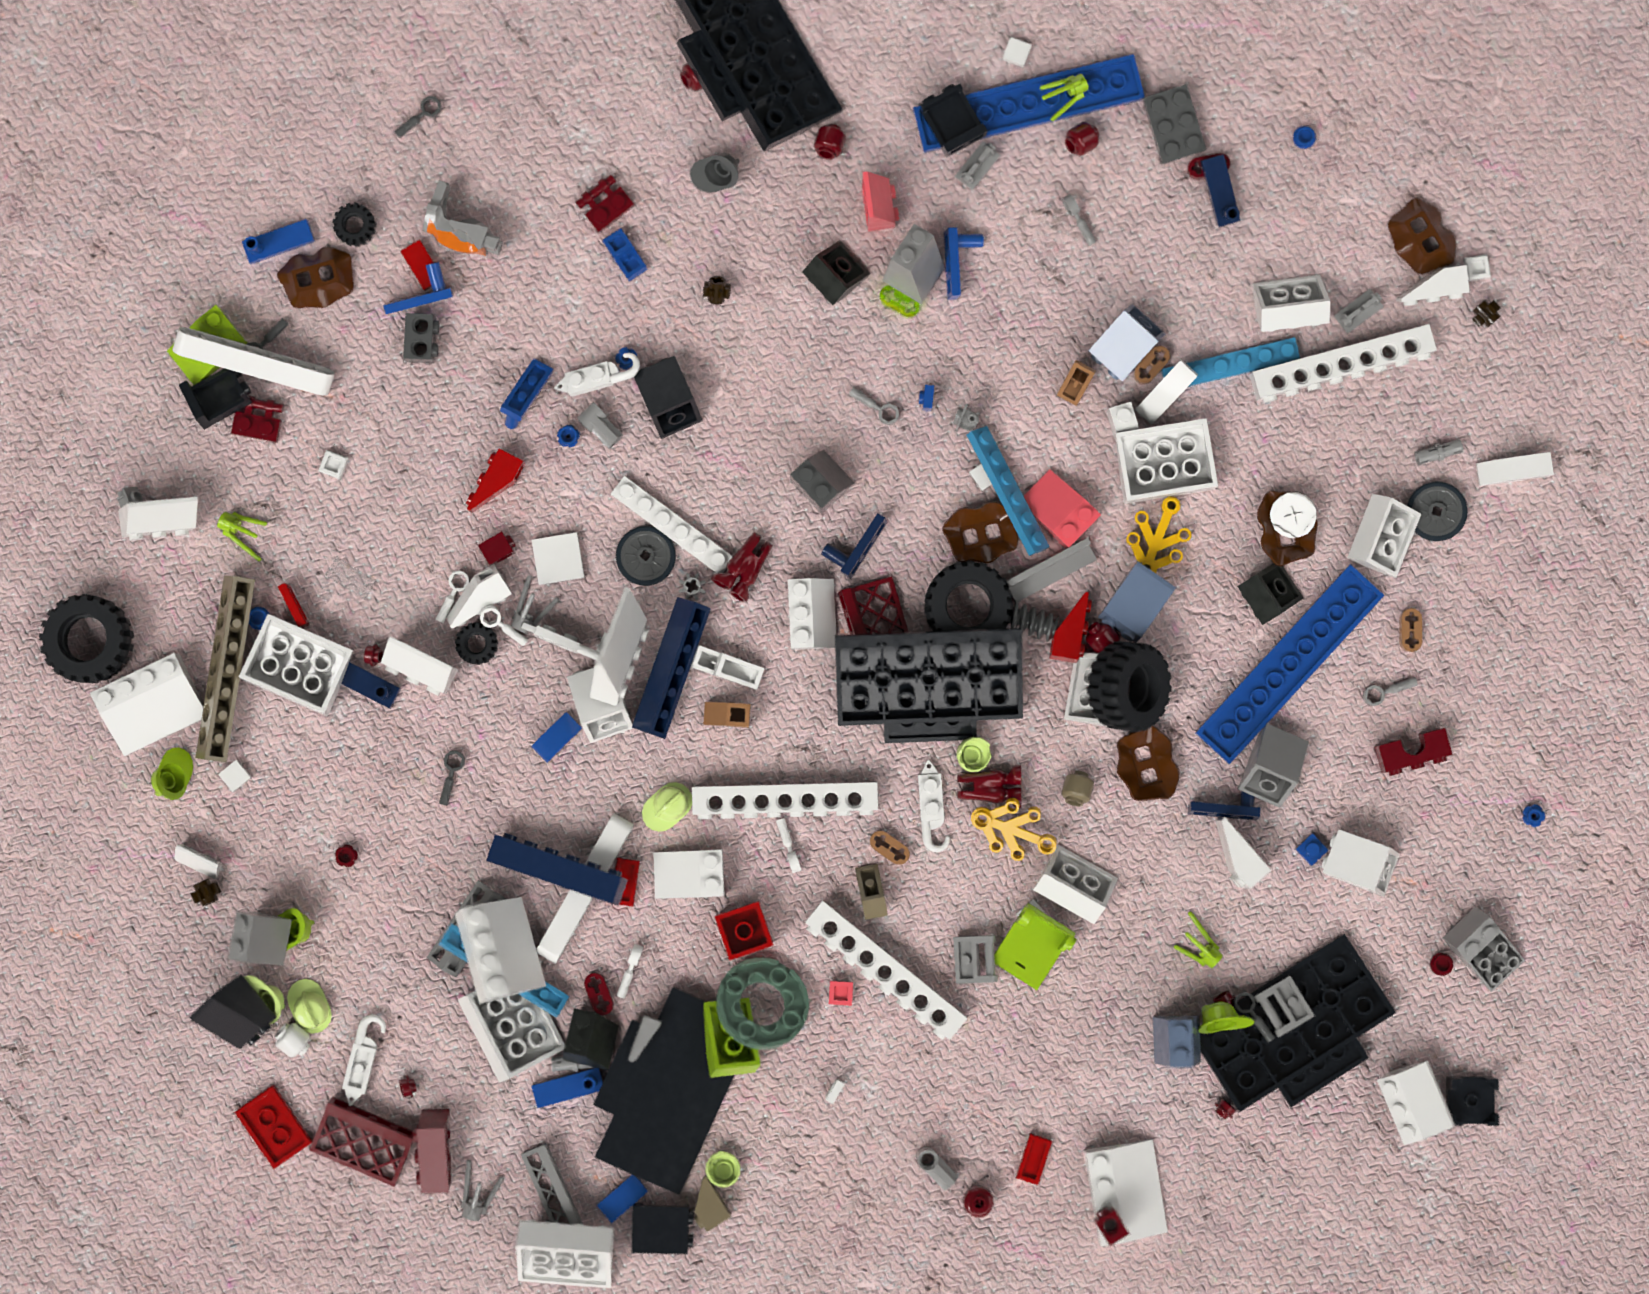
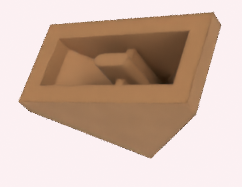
M1076 360L1057 396L1077 406L1096 370Z

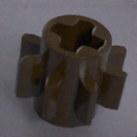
M712 276L709 278V282H704L703 297H708V302L711 304H722L725 302V299H730L731 284H726V279L721 276Z
M1485 299L1473 310L1476 316L1472 320L1479 327L1485 324L1488 328L1501 317L1498 314V310L1501 307L1494 300L1488 303Z
M206 879L193 885L195 892L190 893L194 903L200 902L202 907L219 900L216 894L220 893L221 890L217 882L211 884L210 880Z

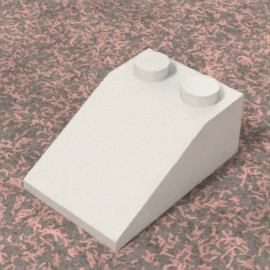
M1219 817L1215 822L1227 868L1232 874L1229 878L1238 888L1251 889L1271 870L1225 817Z
M723 849L653 852L655 899L725 896Z

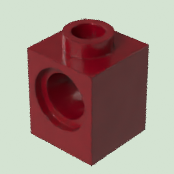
M501 531L478 546L491 566L514 555L515 551L513 548L516 544L510 534L505 536Z
M1104 1207L1095 1213L1097 1217L1093 1221L1109 1246L1130 1234L1113 1207L1109 1209ZM1108 1219L1116 1221V1226L1112 1230L1104 1229V1223Z

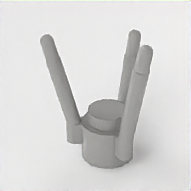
M530 575L527 576L516 612L512 618L514 620L511 624L512 627L525 634L528 631L521 628L523 623L536 627L559 601V598L556 597L532 621L534 616L529 614L528 611L535 597L534 593H531L522 610L531 581Z
M468 1160L465 1172L463 1201L461 1204V1208H463L462 1217L472 1221H479L480 1216L486 1214L487 1208L503 1182L504 1177L501 1176L483 1205V1201L478 1199L482 1187L481 1182L477 1184L474 1197L469 1198L468 1201L471 1161Z

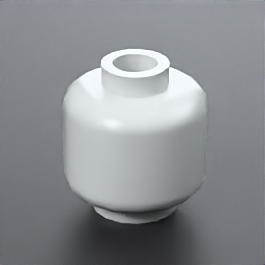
M285 1023L274 1037L276 1038V1047L291 1058L298 1054L300 1056L304 1055L310 1047L308 1044L310 1035L296 1023L289 1025Z

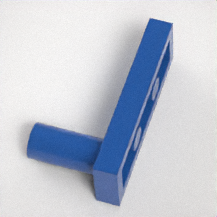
M305 219L256 237L249 236L242 241L248 262L254 264L314 243L315 240L309 222Z
M957 227L947 228L944 231L947 300H956L961 296L958 248H982L984 245L983 234H958Z
M439 262L425 265L432 292L386 303L383 305L385 313L390 314L453 297L452 287L446 288Z
M533 358L501 405L500 412L506 414L505 426L507 428L515 429L518 427L519 422L551 377L553 368Z
M592 1068L534 1084L531 1087L536 1106L541 1108L599 1092L603 1079L600 1068Z

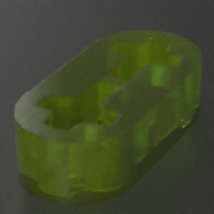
M890 285L883 287L880 291V302L885 307L907 319H912L918 315L920 304ZM890 291H893L894 298L898 299L899 301L896 302L892 299L889 300V302L885 301L886 296L884 295V293H890ZM903 302L906 305H909L910 302H912L914 304L913 308L915 309V311H910L909 313H906V308L900 303Z

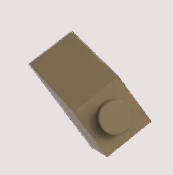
M878 864L855 868L865 920L888 916Z
M705 1175L702 1179L694 1219L700 1229L704 1227L708 1232L729 1219L731 1212L715 1186Z

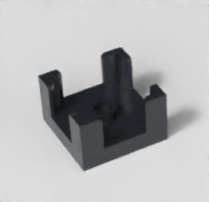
M1446 1076V1105L1455 1126H1464V1124L1499 1126V1114L1495 1112L1494 1090H1499L1498 1078L1493 1076Z

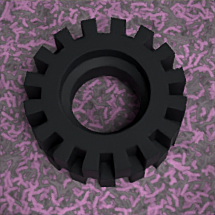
M353 202V205L347 203L346 207L343 208L341 206L339 208L340 211L335 212L334 215L336 217L332 222L334 224L333 229L343 243H346L348 246L354 245L359 247V244L365 245L367 240L371 241L372 234L375 235L376 222L369 209L362 204L359 205ZM354 216L361 218L363 221V227L357 233H351L346 229L347 220Z
M470 623L462 627V630L457 633V639H455V648L460 658L473 665H482V663L489 662L491 658L493 659L495 652L498 650V640L492 629L481 623ZM474 635H481L485 639V648L478 653L472 652L468 647V641Z

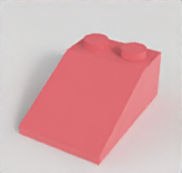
M868 171L863 172L862 194L868 232L895 228V221H899L898 207H893L892 199L896 198L895 186L890 185L889 178Z
M1051 470L1024 495L1036 521L1065 549H1068L1101 516L1086 499Z

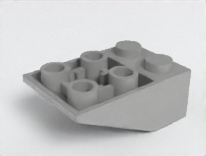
M1476 906L1442 938L1459 959L1491 992L1525 961L1492 918Z

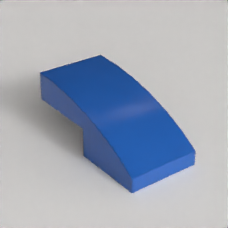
M621 228L602 240L629 282L648 270Z
M566 712L531 747L548 763L582 730V727Z
M631 1175L598 1203L597 1207L612 1224L642 1198L648 1190L636 1176Z

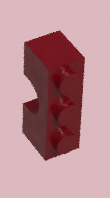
M1441 728L1418 734L1420 749L1414 755L1405 752L1401 740L1374 746L1381 773L1388 772L1389 776L1403 773L1402 768L1410 766L1411 770L1425 767L1424 762L1433 760V764L1447 761L1446 756L1453 754L1446 729Z

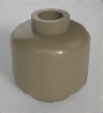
M1075 771L1073 774H1068L1065 777L1061 791L1062 797L1067 804L1081 807L1090 801L1094 782L1083 771Z

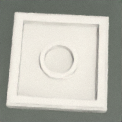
M577 532L532 540L539 585L585 578Z

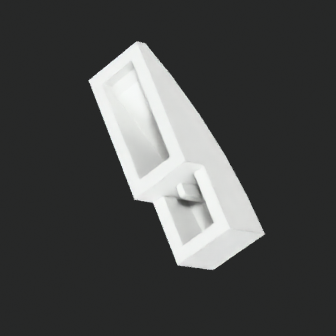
M1181 359L1135 410L1152 425L1192 383L1198 374Z
M1551 452L1476 463L1479 486L1525 481L1527 479L1554 475Z
M700 645L697 647L691 664V668L755 690L758 689L764 668Z

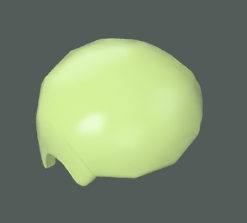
M969 737L959 744L956 753L960 767L968 772H979L986 768L992 757L989 742L981 737Z
M719 1151L711 1155L706 1162L705 1173L713 1185L724 1188L736 1183L740 1176L741 1166L733 1154Z

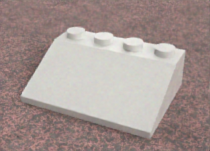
M1207 418L1115 433L1124 504L1214 490L1218 487Z
M624 588L597 658L590 698L617 706L619 698L624 699L628 688L625 682L627 679L631 680L635 670V667L632 666L633 661L639 660L642 651L639 645L641 642L646 641L649 629H646L647 618L630 588Z
M268 614L239 678L328 717L339 692L353 650Z
M176 653L168 655L90 693L100 716L124 756L199 722L202 718L203 702L181 655Z
M522 897L462 908L455 913L479 1004L546 987Z
M476 991L458 999L499 1083L564 1050L565 1044L550 1014L519 994L479 1004Z
M1153 1139L1084 1150L1094 1218L1097 1217L1095 1213L1100 1209L1113 1207L1130 1233L1115 1244L1168 1232ZM1108 1219L1104 1223V1229L1112 1230L1116 1226L1114 1219ZM1096 1225L1099 1244L1101 1247L1108 1246L1109 1244Z
M535 1220L520 1221L516 1243L518 1281L611 1288L614 1228H608L603 1225L593 1227L583 1224L567 1225L559 1222L542 1223Z

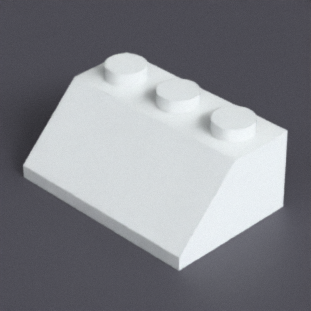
M1320 275L1252 283L1256 317L1261 332H1272L1288 328L1295 329L1311 325L1318 326L1329 323L1330 299Z
M1372 494L1347 558L1362 566L1397 578L1421 513L1392 497Z
M197 497L127 503L118 510L122 538L129 537L130 541L144 539L143 536L152 535L154 539L167 537V533H175V536L189 535V531L196 528Z
M788 579L791 650L835 648L834 579Z
M392 637L388 639L381 661L382 664L386 665V671L395 675L401 672L407 675L405 680L417 686L421 682L428 686L427 691L438 696L440 692L447 693L458 669Z
M1084 653L1083 658L1079 657L1078 662L1073 663L1064 716L1065 720L1104 726L1094 716L1093 708L1089 706L1088 702L1090 697L1087 694V687H1089V681H1087L1088 674H1091V665L1097 660L1096 656L1098 654Z
M1057 845L1044 867L1034 891L1095 924L1106 908L1118 878Z
M1428 1060L1389 1071L1377 1080L1404 1145L1425 1140L1455 1126Z

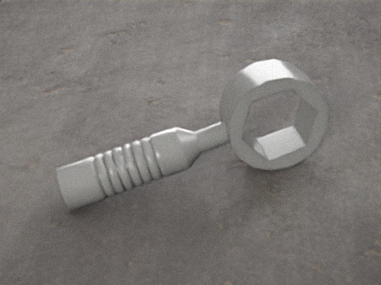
M1069 194L1062 198L1065 209L1071 216H1075L1077 226L1088 245L1090 246L1097 242L1085 220L1079 216L1080 208L1074 197Z
M853 387L850 391V396L856 398L869 408L877 409L879 411V419L883 424L892 425L898 420L899 411L895 405L885 404L880 407L876 404L875 400ZM887 408L896 411L895 419L889 422L882 418V411Z
M1413 677L1392 684L1385 690L1376 685L1369 686L1363 691V700L1369 706H1377L1384 701L1385 694H1394L1418 685L1417 680ZM1375 688L1380 693V698L1378 702L1372 703L1367 699L1368 690Z

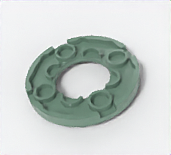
M756 957L736 964L727 972L717 991L716 1009L722 1026L733 1039L750 1048L769 1050L781 1047L797 1036L807 1020L809 997L803 981L792 968L790 970L775 959ZM754 983H767L774 986L780 992L784 1000V1011L782 1017L777 1022L771 1025H757L744 1016L740 1007V998L747 986Z

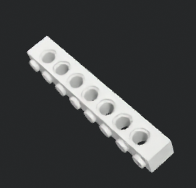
M1430 324L1253 371L1249 376L1256 400H1263L1264 403L1277 400L1278 395L1285 394L1286 397L1299 394L1300 389L1307 388L1308 391L1321 388V384L1329 382L1330 385L1341 383L1343 378L1351 376L1352 379H1357L1365 376L1367 371L1373 370L1374 373L1385 371L1389 365L1395 364L1396 367L1409 364L1411 359L1417 358L1418 362L1431 358V354L1437 351ZM1405 342H1410L1414 345V352H1408L1405 349ZM1383 348H1389L1392 351V358H1386L1383 355ZM1361 354H1367L1370 357V364H1364L1361 361ZM1338 361H1347L1349 365L1348 370H1342L1338 365ZM1319 365L1325 367L1327 371L1326 376H1320L1316 371V367ZM1296 371L1304 374V382L1296 381L1294 378ZM1274 377L1282 380V388L1273 386L1272 379Z
M877 782L692 787L693 815H698V819H712V814H721V819L735 818V814H744V818H758V813H767V818L781 817V813L790 812V817H804V812H813V816H827V811H836V816H850V811H859V815H873V810H878ZM856 792L861 796L859 805L852 806L848 803L850 793ZM828 793H834L838 797V803L833 807L826 805L824 801ZM783 794H788L792 798V803L787 808L781 807L778 802L779 797ZM812 794L815 797L814 805L805 807L801 802L803 795ZM737 795L743 796L746 801L745 806L741 809H736L732 804L733 798ZM759 795L768 797L769 804L767 807H757L755 800ZM713 796H719L723 802L721 808L717 810L712 809L709 805V801Z
M823 900L805 921L808 925L806 929L815 937L820 934L825 938L824 944L834 952L837 949L844 954L843 960L852 967L854 964H857L862 968L860 973L869 981L873 978L880 983L878 988L888 996L891 993L898 998L896 1003L906 1011L910 1007L916 1012L914 1017L923 1025L927 1022L934 1027L932 1032L942 1040L945 1037L951 1040L967 1020L966 1016ZM833 921L836 923L837 931L834 934H827L824 931V924L826 922ZM845 936H852L855 939L853 948L846 949L842 946V939ZM866 950L873 954V960L867 964L860 960V954ZM883 965L889 966L891 968L890 976L881 978L878 975L879 967ZM900 980H906L909 983V989L904 993L896 990V984ZM917 995L926 996L927 1003L924 1007L915 1006L914 999ZM937 1009L945 1012V1018L941 1022H936L932 1019V1014Z

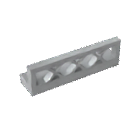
M1086 538L1007 580V586L1009 590L1011 589L1014 601L1019 602L1096 561L1097 559L1089 546L1091 544L1089 539Z
M478 880L459 910L483 903L506 900V898ZM483 889L485 894L481 900L477 901V896ZM456 916L453 917L448 926L452 923L458 927ZM447 926L427 958L442 971L457 977L466 964L464 960L446 949L440 961L436 958L440 951L444 949L438 943L446 932Z
M547 1142L522 1153L521 1157L550 1222H558L560 1216L568 1219L570 1225L583 1224ZM538 1152L542 1161L541 1168L532 1166L528 1156ZM534 1170L539 1172L537 1177ZM541 1173L548 1175L552 1183L550 1190L540 1186L539 1179ZM543 1191L548 1193L547 1199ZM551 1194L558 1197L561 1204L560 1211L550 1208L548 1201ZM553 1213L558 1214L557 1219H555Z

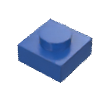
M925 385L924 391L920 390L918 404L923 405L922 411H932L933 385Z
M1313 833L1295 848L1310 866H1313L1328 851Z

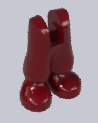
M755 532L751 534L739 551L729 560L726 565L727 572L715 573L711 577V580L716 585L730 590L729 593L743 603L748 601V587L756 582L759 572L773 547L771 543L766 541L755 555L752 551L761 538ZM740 575L739 582L734 585L736 578Z
M1014 765L1008 773L996 769L957 775V782H974V791H957V799L1000 804L1009 798H1015L1020 803L1019 808L1022 807L1021 787H1002L1005 784L1021 785V765Z

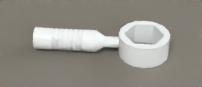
M455 571L450 575L449 585L453 590L446 597L435 620L444 623L455 601L454 596L456 592H463L470 583V578L466 573ZM455 575H463L467 581L463 588H455L452 581Z
M488 605L481 609L480 620L484 626L492 628L499 625L504 633L520 645L524 646L527 643L528 638L509 624L501 622L500 611L497 607ZM492 610L497 614L496 620L487 622L483 619L484 613Z
M785 818L776 820L783 845L788 850L787 858L792 873L802 871L796 852L791 847L792 840Z
M638 944L633 946L628 960L629 968L625 971L617 992V996L623 999L627 995L633 978L634 965L637 966L643 951V946Z

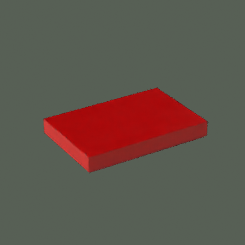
M272 1085L235 1111V1114L273 1169L313 1142L275 1085Z

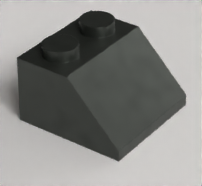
M840 240L817 254L802 271L832 305L845 298L871 274Z
M1274 563L1237 586L1262 625L1303 599V596L1285 568Z
M574 1008L563 1051V1061L609 1070L619 1025L598 1013Z

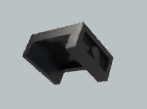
M961 83L956 86L951 84L942 90L943 93L936 97L934 95L928 96L922 101L923 104L920 106V112L946 158L987 135V129L984 123H980L962 91Z
M224 368L193 386L187 380L179 384L196 421L204 430L252 403L249 394L252 392L245 381L242 382L240 379L243 376L242 373Z
M635 1203L632 1206L631 1253L688 1254L689 1248H693V1234H689V1225L694 1223V1210H689L690 1204H685L684 1206H665Z

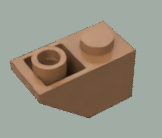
M705 702L703 725L749 728L751 704Z

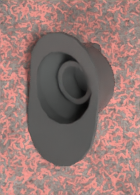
M718 153L695 162L690 169L691 181L696 188L707 193L731 188L738 181V164L740 161L727 153Z

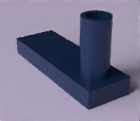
M1224 154L1201 160L1217 227L1241 221Z
M877 513L850 556L829 543L824 547L821 555L842 567L841 573L847 578L852 579L888 521Z
M351 662L348 664L341 683L389 709L392 708L401 688Z
M1241 791L1240 806L1191 801L1188 805V815L1256 821L1260 817L1261 808L1254 807V796Z

